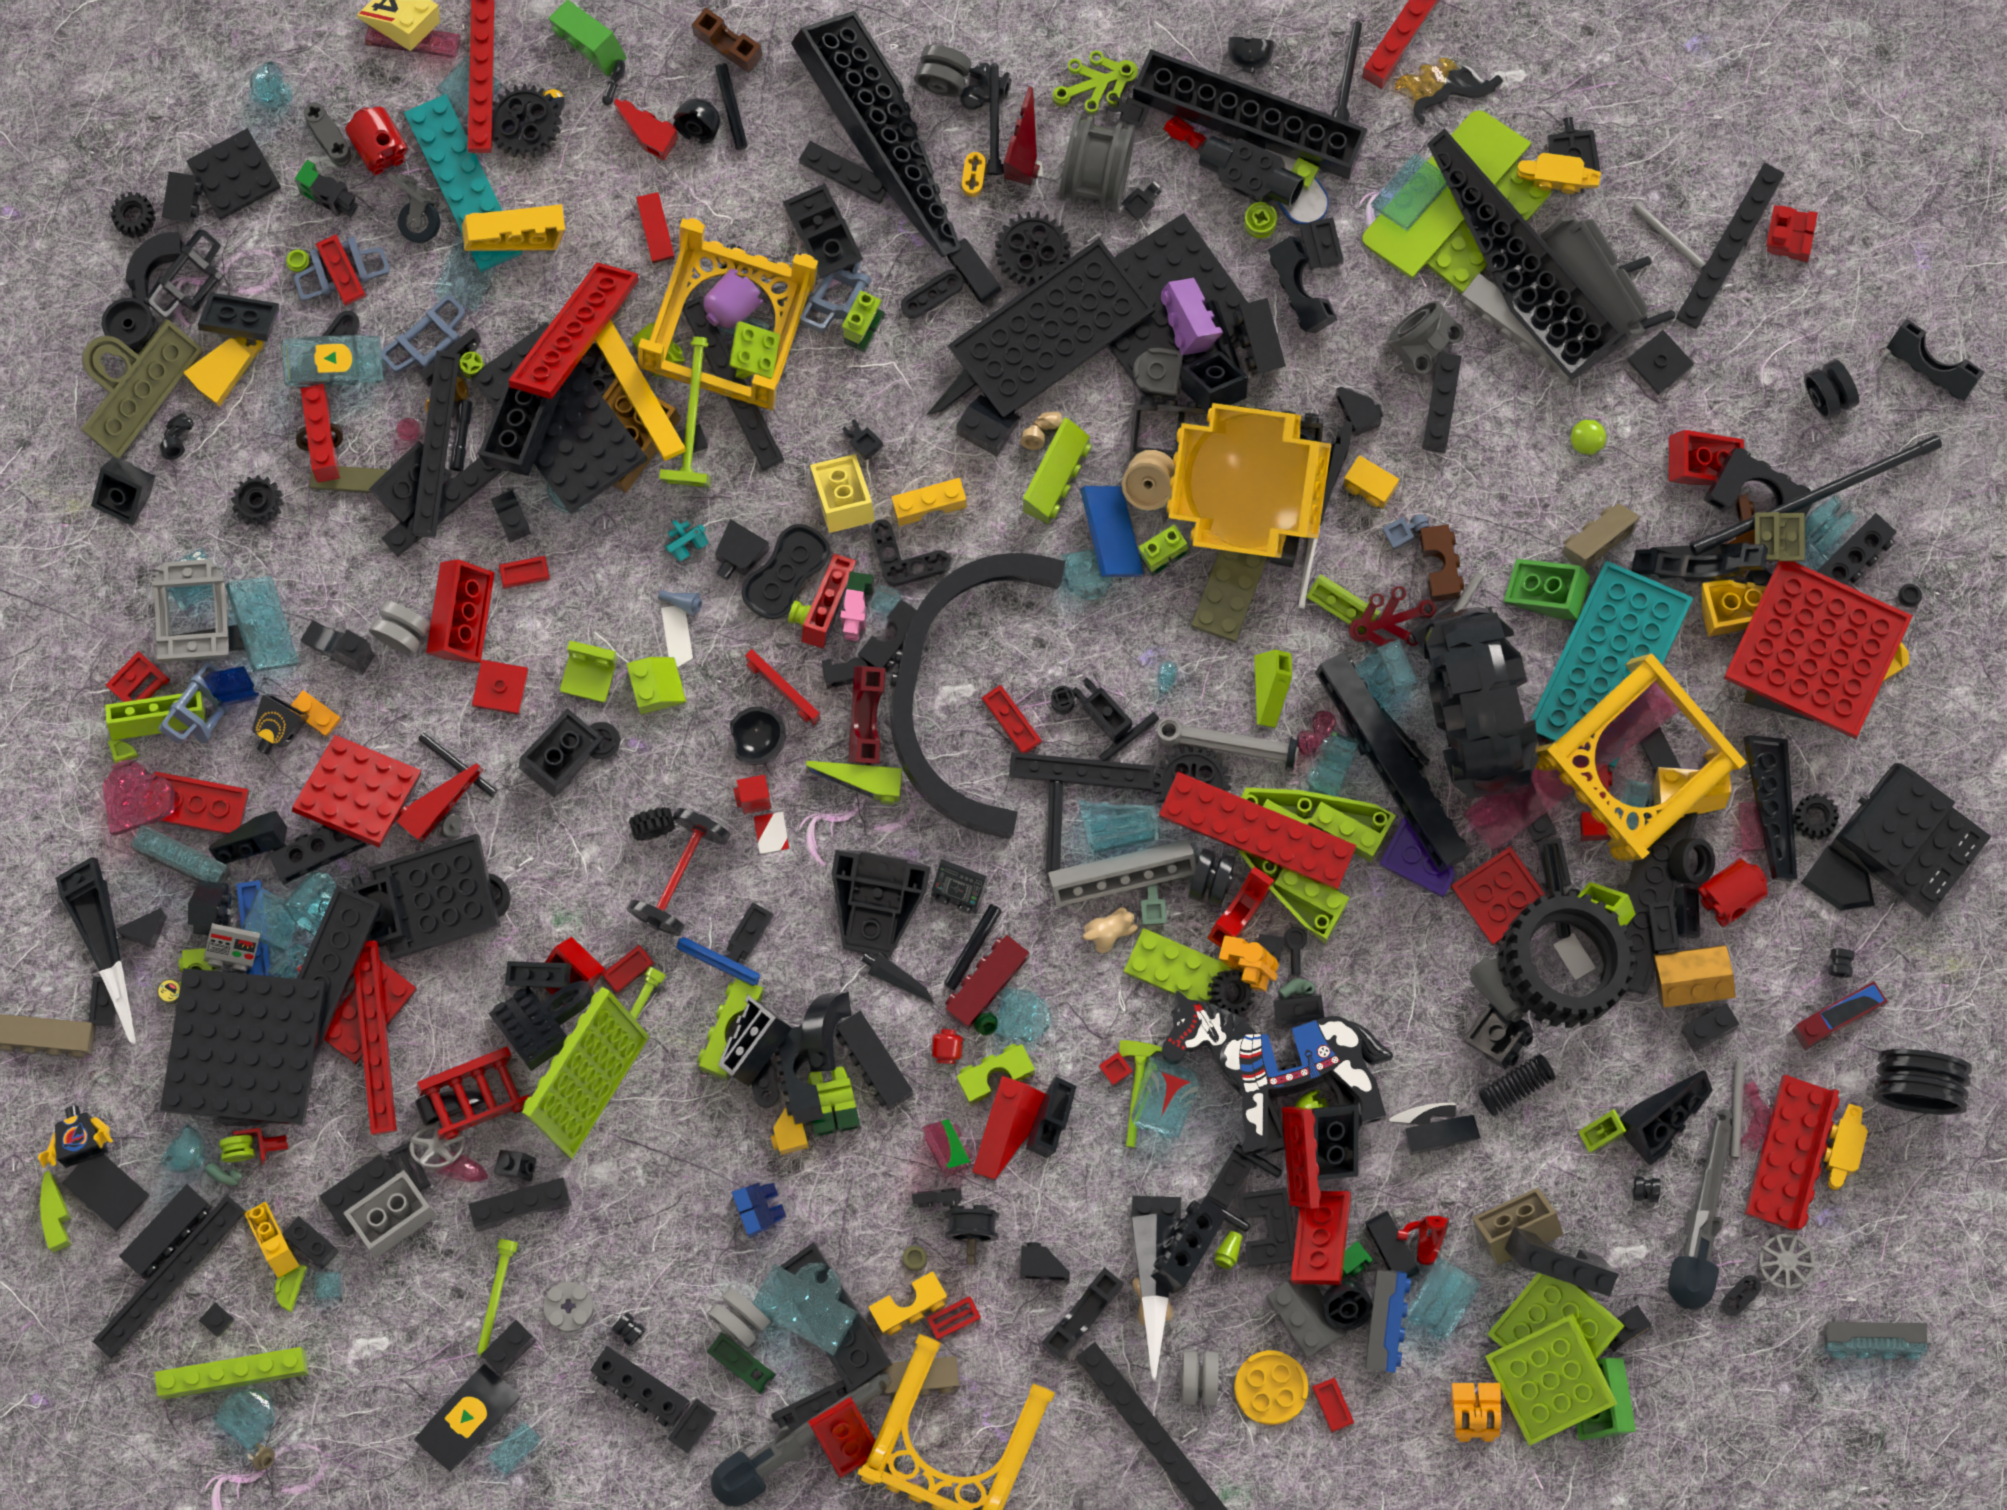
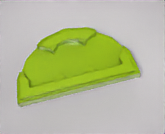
M299 1265L296 1269L276 1280L274 1292L277 1301L283 1309L290 1313L293 1312L308 1268L306 1265Z

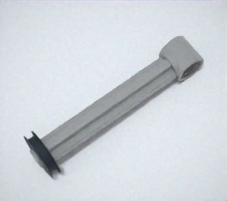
M1165 718L1157 726L1159 743L1165 747H1174L1182 744L1281 761L1286 763L1285 771L1288 767L1292 768V772L1298 759L1299 737L1297 740H1294L1292 735L1289 743L1184 726L1173 718ZM1166 729H1173L1176 732L1171 737L1163 734Z

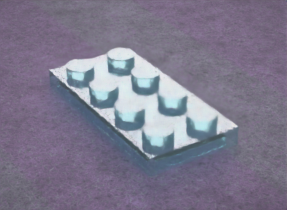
M272 576L228 582L225 587L252 672L296 666L299 663Z

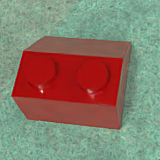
M572 936L555 946L544 962L571 964L570 984L577 981H586L591 988L605 971V968ZM545 988V989H546L551 995H553L554 993H556L557 991H559L561 988Z

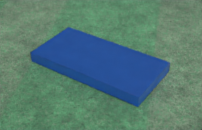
M1083 486L1080 488L1101 576L1140 577L1143 575L1144 572L1122 486Z

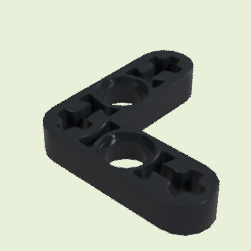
M884 519L877 520L872 524L871 534L884 579L888 585L893 587L943 574L950 569V556L942 550L901 560L891 524ZM880 526H883V529H888L885 531L887 541L883 543L881 534L875 533ZM890 547L894 549L895 554L892 558L887 559L882 556V550ZM938 557H941L942 560H946L944 562L943 567H939L938 564L931 565L932 570L928 571V564L926 560L929 559L930 564L936 563ZM914 563H921L924 566V571L920 574H914L910 568ZM903 566H907L909 577H905V573L899 574L897 580H894L893 577H888L891 575L892 570H895L897 573L904 572Z

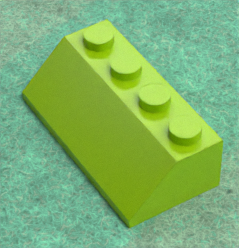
M1064 417L1023 497V513L1049 524L1051 518L1056 519L1061 509L1059 503L1062 497L1067 498L1071 490L1069 483L1072 477L1077 478L1082 468V465H1080L1082 458H1087L1092 449L1090 435L1066 417Z

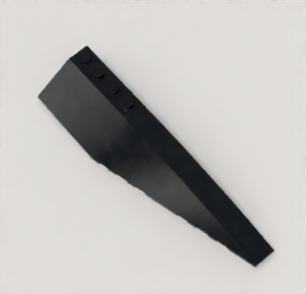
M851 11L802 27L792 40L791 45L875 176L902 212L941 257L961 250L962 248L952 222H949L946 215L948 213L945 204H942L939 196L941 192L939 185L934 182V172L922 140H919L916 133L918 131L916 122H912L909 113L911 111L909 103L904 100L902 84L857 13Z
M1445 128L1427 143L1510 311L1571 381L1609 356L1629 339Z

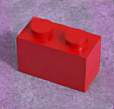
M765 774L737 780L738 787L733 788L737 808L742 807L744 814L772 809Z

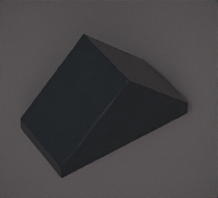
M159 908L117 928V931L124 939L155 948L167 917L164 911Z

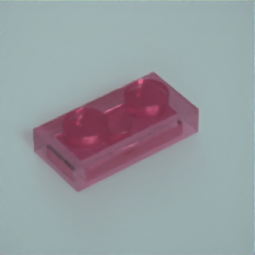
M1756 802L1739 803L1742 852L1766 851Z

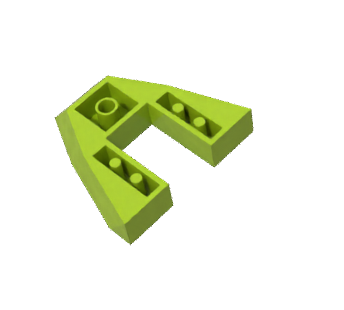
M1246 787L1241 795L1243 799L1357 845L1354 854L1372 863L1396 817L1393 813L1373 803L1303 790ZM1238 850L1251 869L1255 866L1274 879L1270 890L1313 935L1326 945L1344 913L1350 897L1335 889Z

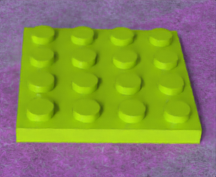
M1537 1273L1487 1334L1503 1348L1573 1314L1597 1360L1625 1325L1582 1287Z
M1573 1314L1485 1356L1497 1382L1500 1383V1388L1529 1446L1617 1405L1613 1393Z

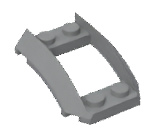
M211 559L163 562L158 570V575L152 581L156 622V660L172 665V661L216 658L221 661L228 657V615L224 576H222ZM213 585L216 633L171 636L167 588Z

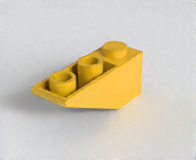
M266 1201L245 1213L247 1221L277 1278L299 1267L294 1253L286 1238L282 1235L283 1233Z

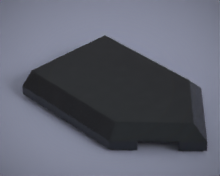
M1830 845L1825 848L1801 882L1802 885L1840 911L1875 906L1869 873Z

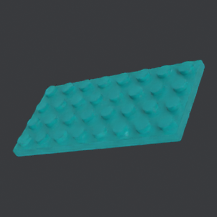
M1605 560L1531 720L1535 719L1537 735L1555 742L1567 733L1631 674L1625 666L1630 659L1652 653L1663 665L1693 602V597ZM1654 683L1606 726L1596 745L1595 761L1607 764V766L1615 769ZM1586 742L1584 747L1580 746L1578 749H1584L1588 751L1590 749V746L1588 742Z

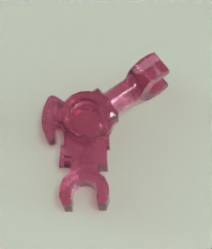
M1753 1081L1744 1086L1746 1095L1751 1099L1755 1109L1753 1110V1119L1747 1129L1749 1133L1741 1138V1144L1743 1145L1746 1139L1750 1138L1754 1141L1751 1150L1755 1151L1760 1145L1759 1137L1764 1138L1766 1135L1772 1109L1767 1104H1763L1759 1096L1758 1087Z

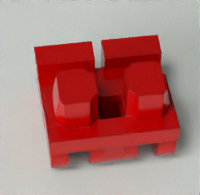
M1774 205L1766 243L1767 251L1773 255L1788 256L1790 259L1808 263L1818 212L1809 211L1805 213L1791 207Z

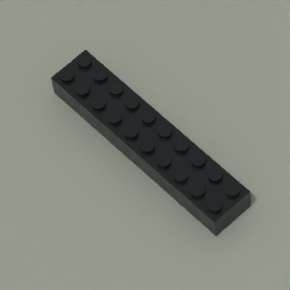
M1152 49L1149 50L1133 88L1132 99L1152 108L1237 139L1241 138L1258 147L1295 160L1299 157L1323 171L1348 180L1351 177L1366 140L1367 128Z

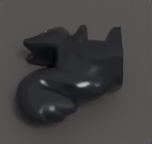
M986 62L970 68L969 75L980 81L978 86L970 85L965 87L960 95L961 104L968 110H976L982 107L984 102L990 103V65ZM1009 72L999 77V99H1005L1008 96L1012 79L1009 78Z

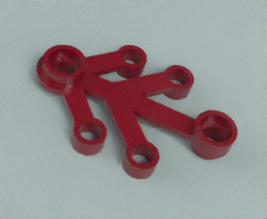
M1395 586L1391 589V596L1380 618L1370 622L1376 608L1384 604V597L1379 593H1373L1369 596V603L1362 617L1350 623L1348 628L1349 636L1356 642L1369 640L1382 647L1386 653H1394L1398 648V643L1394 639H1385L1373 632L1384 629L1403 639L1407 645L1415 646L1417 645L1416 641L1414 643L1409 642L1410 632L1395 624L1419 616L1421 618H1431L1436 613V605L1432 600L1423 599L1417 603L1415 608L1393 614L1399 601L1406 597L1405 588ZM1397 589L1402 591V595L1399 598L1395 596ZM1375 596H1378L1380 599V602L1377 605L1373 603V598ZM1427 604L1431 607L1429 613L1424 611V606ZM1359 626H1363L1365 629L1362 635L1357 632ZM1389 641L1393 643L1392 650H1388L1386 647Z

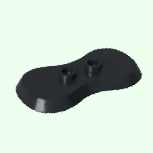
M794 524L786 528L779 535L769 561L749 575L743 584L741 594L747 607L757 615L771 620L779 619L788 614L804 581L826 565L830 556V545L827 539L814 528L804 524Z

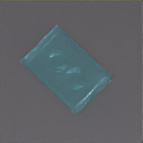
M1414 154L1371 202V207L1408 231L1448 185L1438 168L1417 154Z

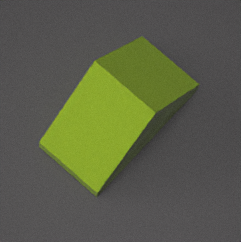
M1614 1109L1578 1132L1589 1153L1623 1137L1626 1129Z

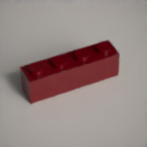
M1008 935L1003 939L999 937L991 947L992 953L988 957L983 956L976 965L977 971L972 976L968 974L960 984L962 989L957 995L952 993L945 1002L947 1005L945 1008L946 1013L968 1031L974 1025L975 1019L984 1013L1029 959V952Z

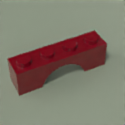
M854 667L848 762L879 764L881 740L877 732V709L880 697L884 692L885 668Z

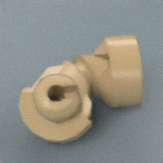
M1056 411L1042 413L1037 420L1032 422L1033 425L1022 431L1020 441L1022 446L1031 450L1041 449L1045 441V434L1042 431H1047L1048 429L1058 431L1063 421L1061 413Z

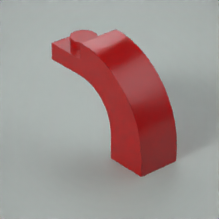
M1254 866L1230 906L1214 924L1207 939L1221 948L1224 936L1239 938L1269 894V889L1274 879Z

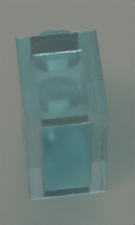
M1628 779L1621 802L1633 807H1649L1652 798V785ZM1620 808L1618 811L1619 818H1621V815L1623 814ZM1633 812L1628 814L1626 820L1627 826L1631 830H1634L1638 824L1637 815Z

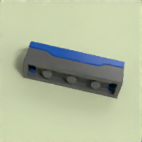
M1376 1269L1373 1309L1371 1311L1365 1362L1366 1369L1395 1373L1396 1367H1401L1402 1352H1398L1399 1342H1404L1405 1328L1401 1327V1320L1407 1317L1408 1303H1404V1295L1410 1292L1411 1279L1407 1278L1406 1272Z

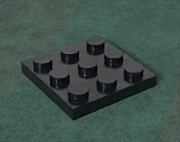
M248 128L186 160L193 175L201 177L203 192L219 220L281 188Z

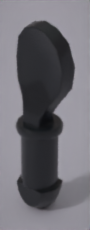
M623 60L616 62L612 77L607 82L608 86L602 97L604 105L608 106L613 102L614 93L619 85L617 81L625 73V63Z

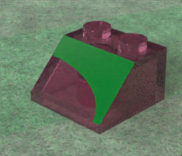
M946 1119L922 1127L923 1137L945 1179L971 1166L970 1159L973 1158L967 1144L962 1146L959 1140L962 1134L956 1123L952 1125L950 1120Z

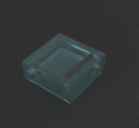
M879 584L871 603V608L889 614L899 602L901 592Z

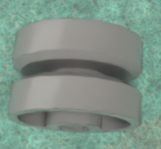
M385 600L379 610V614L383 619H374L369 632L389 647L404 654L414 656L420 646V642L416 637H425L430 628L429 622L414 611L398 603Z
M729 1287L722 1298L731 1310L729 1311L720 1304H715L708 1312V1315L729 1337L737 1340L749 1349L755 1342L756 1336L747 1326L750 1325L755 1330L763 1332L771 1321L749 1300L735 1289Z
M1183 1351V1366L1180 1369L1182 1405H1195L1197 1403L1198 1390H1202V1403L1204 1406H1217L1218 1351H1206L1203 1355V1366H1199L1197 1351Z

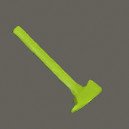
M1120 1040L1119 1053L1123 1058L1134 1057L1135 1060L1126 1147L1135 1148L1144 1069L1148 1058H1151L1157 1052L1162 1053V1047L1144 1042Z

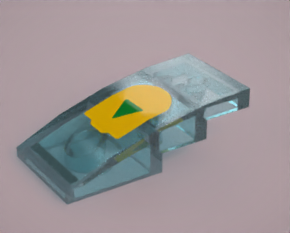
M317 336L282 339L281 341L285 386L309 387L324 384L325 387L330 388L332 385L355 386L358 382L381 383L383 381L380 336Z

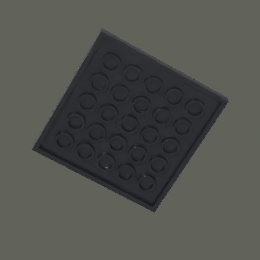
M1184 213L1115 256L1118 263L1155 309L1154 314L1108 346L1142 396L1152 397L1154 395L1141 390L1134 380L1133 367L1138 356L1151 348L1180 351L1175 344L1173 328L1168 322L1166 306L1161 301V291L1168 282L1194 278L1205 298V302H1202L1204 306L1206 302L1216 299L1231 342L1235 344L1239 341V335H1242L1240 325H1235L1233 312L1236 311V306L1248 302ZM1217 340L1208 351L1183 355L1182 367L1220 351Z
M183 968L160 1111L304 1126L327 983L316 980Z

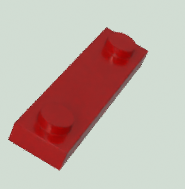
M753 649L745 655L747 668L755 675L759 673L798 710L797 715L804 722L810 721L815 725L821 719L820 713Z

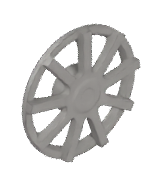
M1781 1234L1774 1236L1765 1243L1760 1252L1759 1265L1762 1274L1772 1285L1782 1289H1793L1800 1287L1809 1280L1815 1268V1258L1811 1246L1802 1238L1792 1234ZM1781 1239H1792L1788 1251L1785 1250ZM1775 1241H1777L1781 1250L1780 1254L1768 1248ZM1797 1241L1805 1249L1794 1254L1793 1250ZM1765 1252L1775 1256L1777 1260L1764 1263ZM1808 1252L1810 1263L1798 1261V1257ZM1777 1265V1271L1770 1278L1765 1267ZM1797 1266L1809 1268L1805 1278L1797 1270ZM1782 1271L1785 1272V1285L1774 1281ZM1791 1271L1796 1274L1800 1282L1790 1285Z

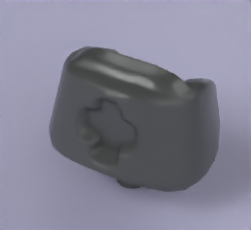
M449 814L442 825V835L445 838L457 839L463 819L457 814Z

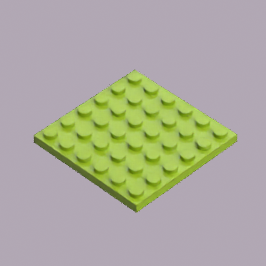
M601 987L599 992L593 995L589 1008L579 1017L575 1030L566 1037L564 1047L559 1055L552 1059L550 1069L545 1076L540 1078L536 1091L532 1097L526 1100L522 1111L564 1155L571 1159L576 1155L650 1038L648 1033L609 990Z

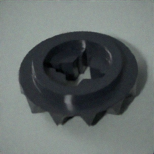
M597 722L590 725L589 727L599 735L602 732L605 740H609L604 743L603 750L598 746L591 757L601 760L612 757L619 750L621 739L618 730L607 722Z

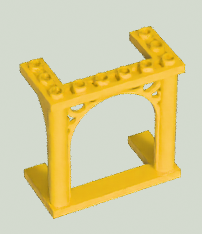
M682 218L679 231L680 252L650 339L641 338L638 346V367L657 375L691 384V368L665 360L684 303L692 290L699 284L710 278L725 275L730 269H735L738 271L737 276L743 278L746 276L750 281L763 289L773 305L775 312L774 333L780 335L774 374L771 379L755 374L752 387H748L701 372L700 388L773 411L776 403L777 387L800 321V316L804 310L809 292H813L816 284L818 261L807 254H795L792 268L783 262H777L776 264L768 261L766 257L761 255H755L754 257L746 254L744 250L739 248L729 249L723 247L724 245L717 241H704L705 225L694 218ZM702 258H707L712 262L713 270L711 272H705L700 267V260ZM718 262L722 265L727 264V268H719ZM693 268L700 275L697 279L692 278L695 272H692ZM741 270L748 271V273L743 274ZM764 276L765 279L772 280L769 283H765L761 280V278ZM782 282L787 284L786 291L781 294H775L771 291V288L776 283ZM788 298L787 301H785V300L783 301V302H784V306H783V307L780 306V305L777 303L778 300H783V299Z
M1652 653L1630 659L1625 664L1631 672L1629 676L1562 737L1552 744L1539 746L1536 749L1538 761L1535 768L1543 772L1555 769L1559 771V777L1562 782L1567 786L1571 785L1576 791L1575 796L1577 799L1592 809L1591 814L1598 822H1603L1608 828L1607 833L1612 838L1607 843L1610 848L1609 852L1617 861L1621 860L1622 862L1641 860L1649 854L1647 849L1732 770L1740 769L1747 763ZM1656 682L1713 748L1708 749L1703 754L1708 763L1669 799L1652 807L1639 808L1616 800L1603 787L1596 771L1595 750L1598 739L1606 726L1651 684ZM1586 742H1588L1590 746V749L1588 751L1584 749H1578L1580 746L1584 747ZM1577 755H1582L1588 759L1589 763L1584 768H1578L1573 765V758ZM1589 772L1592 777L1591 780L1587 781L1586 779L1588 778L1582 776L1581 773ZM1600 792H1603L1605 794V797L1603 799L1599 795ZM1617 807L1623 812L1621 818H1619L1618 812H1614ZM1631 812L1635 813L1638 818V824L1634 830L1629 829L1626 822L1627 816ZM1649 813L1651 815V818L1646 819V821L1648 822L1645 824V818L1643 814Z

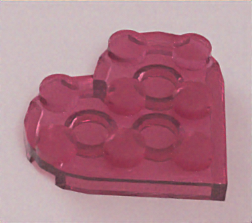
M132 760L120 761L111 767L113 770L110 772L108 779H104L103 783L111 835L117 836L158 822L174 812L175 792L167 779L155 774L149 775L143 765Z

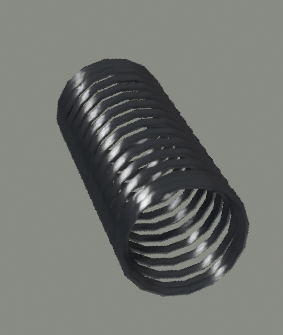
M1539 1053L1534 1056V1060L1529 1059V1062L1525 1061L1524 1065H1520V1068L1516 1067L1515 1071L1511 1070L1510 1073H1506V1076L1497 1079V1082L1493 1081L1492 1085L1488 1084L1487 1088L1483 1087L1478 1093L1486 1109L1492 1116L1496 1117V1115L1498 1116V1110L1503 1113L1501 1105L1507 1110V1104L1512 1107V1102L1517 1104L1516 1098L1521 1101V1096L1526 1099L1525 1092L1530 1096V1090L1535 1093L1534 1086L1540 1090L1539 1084L1542 1087L1545 1086L1543 1080L1546 1084H1549V1080L1553 1082L1556 1080V1076L1549 1062ZM1531 1061L1535 1063L1537 1070L1532 1066ZM1527 1064L1530 1066V1068H1531L1533 1074H1532L1531 1071L1527 1068ZM1522 1067L1526 1069L1529 1078L1523 1072ZM1517 1069L1521 1072V1074H1522L1524 1080H1523L1522 1077L1518 1074ZM1513 1073L1516 1074V1076H1517V1078H1518L1520 1084H1519L1518 1081L1514 1078ZM1508 1075L1512 1078L1515 1086L1509 1080ZM1503 1078H1505V1079L1507 1080V1082H1508V1084H1509L1511 1090H1510L1509 1087L1505 1084ZM1499 1081L1503 1084L1505 1091L1500 1086ZM1494 1084L1498 1086L1500 1093L1496 1090ZM1490 1087L1494 1090L1496 1097L1491 1092Z

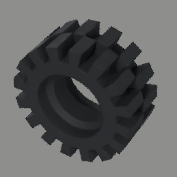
M128 192L126 197L124 194L120 195L121 200L116 198L114 201L116 205H112L111 209L113 212L110 213L117 230L122 232L124 236L129 234L130 238H134V234L141 237V232L143 231L147 234L149 232L148 227L152 228L154 226L152 221H155L156 218L154 215L155 211L147 197L141 196L138 192L135 195L132 192ZM132 207L139 208L142 211L140 219L136 222H128L124 218L125 212Z
M1815 793L1814 796H1811V794L1807 795L1805 799L1803 798L1794 811L1793 816L1795 818L1793 821L1797 825V831L1802 832V836L1805 837L1807 835L1811 840L1814 838L1820 840L1822 837L1825 836L1826 838L1833 832L1838 823L1839 813H1837L1838 807L1833 805L1834 801L1832 799L1828 800L1826 795L1821 797L1819 793ZM1818 808L1822 810L1825 814V822L1821 825L1811 824L1807 818V813L1810 809Z
M666 807L640 812V814L634 815L629 820L633 838L637 841L650 840L654 837L658 838L660 835L668 834L667 832H672L675 829L671 809Z
M1225 970L1224 972L1217 973L1218 976H1213L1211 980L1214 982L1208 985L1212 989L1207 991L1208 996H1212V999H1209L1211 1004H1215L1233 1014H1240L1242 1011L1249 1009L1247 1005H1252L1253 1001L1250 998L1255 997V993H1251L1252 988H1250V984L1241 980L1243 972ZM1229 983H1234L1238 987V997L1232 1002L1228 1001L1224 996V989Z

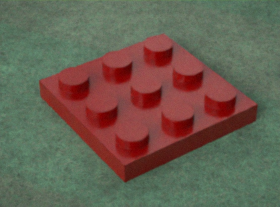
M1511 846L1451 885L1453 892L1492 946L1501 940L1504 932L1509 929L1508 925L1530 903H1534L1539 897L1545 895Z

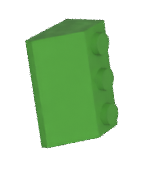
M1623 1358L1596 1360L1617 1405L1577 1423L1579 1441L1614 1437L1636 1432Z

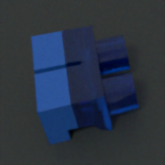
M756 1183L731 1192L749 1239L767 1229L775 1228V1223L787 1217L782 1204L769 1208L766 1202L779 1196L774 1183L760 1186V1183Z

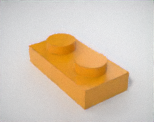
M304 690L301 691L291 704L293 707L309 715L306 723L326 738L341 721L340 716Z

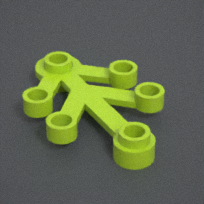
M1098 50L1092 51L1089 56L1090 63L1093 66L1101 65L1112 71L1104 74L1082 65L1079 59L1073 58L1068 62L1069 72L1080 74L1090 78V80L1068 88L1065 86L1056 87L1052 94L1053 102L1057 106L1064 107L1070 103L1071 97L1095 88L1091 99L1085 102V111L1090 115L1096 114L1099 110V102L1108 83L1117 80L1113 91L1108 92L1106 96L1107 104L1115 107L1117 102L1110 101L1109 98L1111 95L1120 98L1126 83L1136 79L1138 75L1137 65L1130 60H1123L1118 63L1103 57L1102 52ZM1094 56H1099L1101 59L1099 61H1094L1092 58ZM1078 64L1079 67L1077 69L1071 68V65ZM1124 68H1129L1131 71L1129 73H1124L1122 70ZM1059 92L1066 93L1064 97H1059L1057 94ZM1089 104H1094L1096 108L1089 109L1087 106Z

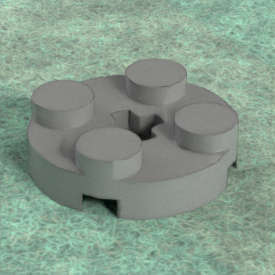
M563 1282L548 1291L544 1301V1313L549 1322L560 1331L574 1332L580 1330L593 1315V1299L582 1285L575 1282ZM568 1300H571V1303L576 1305L575 1308L571 1309V1313H567L565 1309H562V1305L566 1304Z

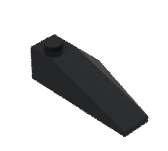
M1702 1070L1634 1105L1620 1117L1626 1129L1625 1139L1649 1165H1652L1669 1151L1673 1145L1671 1141L1678 1131L1683 1132L1686 1127L1684 1125L1685 1121L1691 1113H1696L1713 1091L1706 1071Z

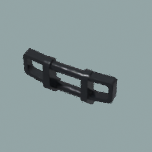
M197 230L187 244L181 248V254L165 275L160 276L156 281L157 283L146 297L145 302L159 315L164 317L169 316L180 303L197 313L200 309V303L216 282H220L224 277L219 270L209 265L220 249V243L205 230ZM202 236L212 245L204 259L192 250ZM188 259L201 271L209 275L192 299L184 295L171 283ZM162 288L174 298L164 310L154 302L155 297Z

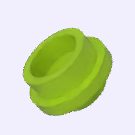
M300 249L291 251L286 258L288 268L296 273L306 270L310 263L308 254Z

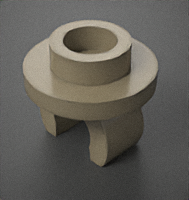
M257 1443L255 1446L259 1448V1451L255 1456L249 1453L247 1457L253 1462V1466L257 1470H265L272 1465L275 1452L270 1447H264Z

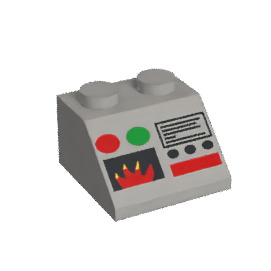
M212 923L203 961L208 962V965L211 967L222 968V965L232 967L233 971L246 973V970L251 971L260 933Z

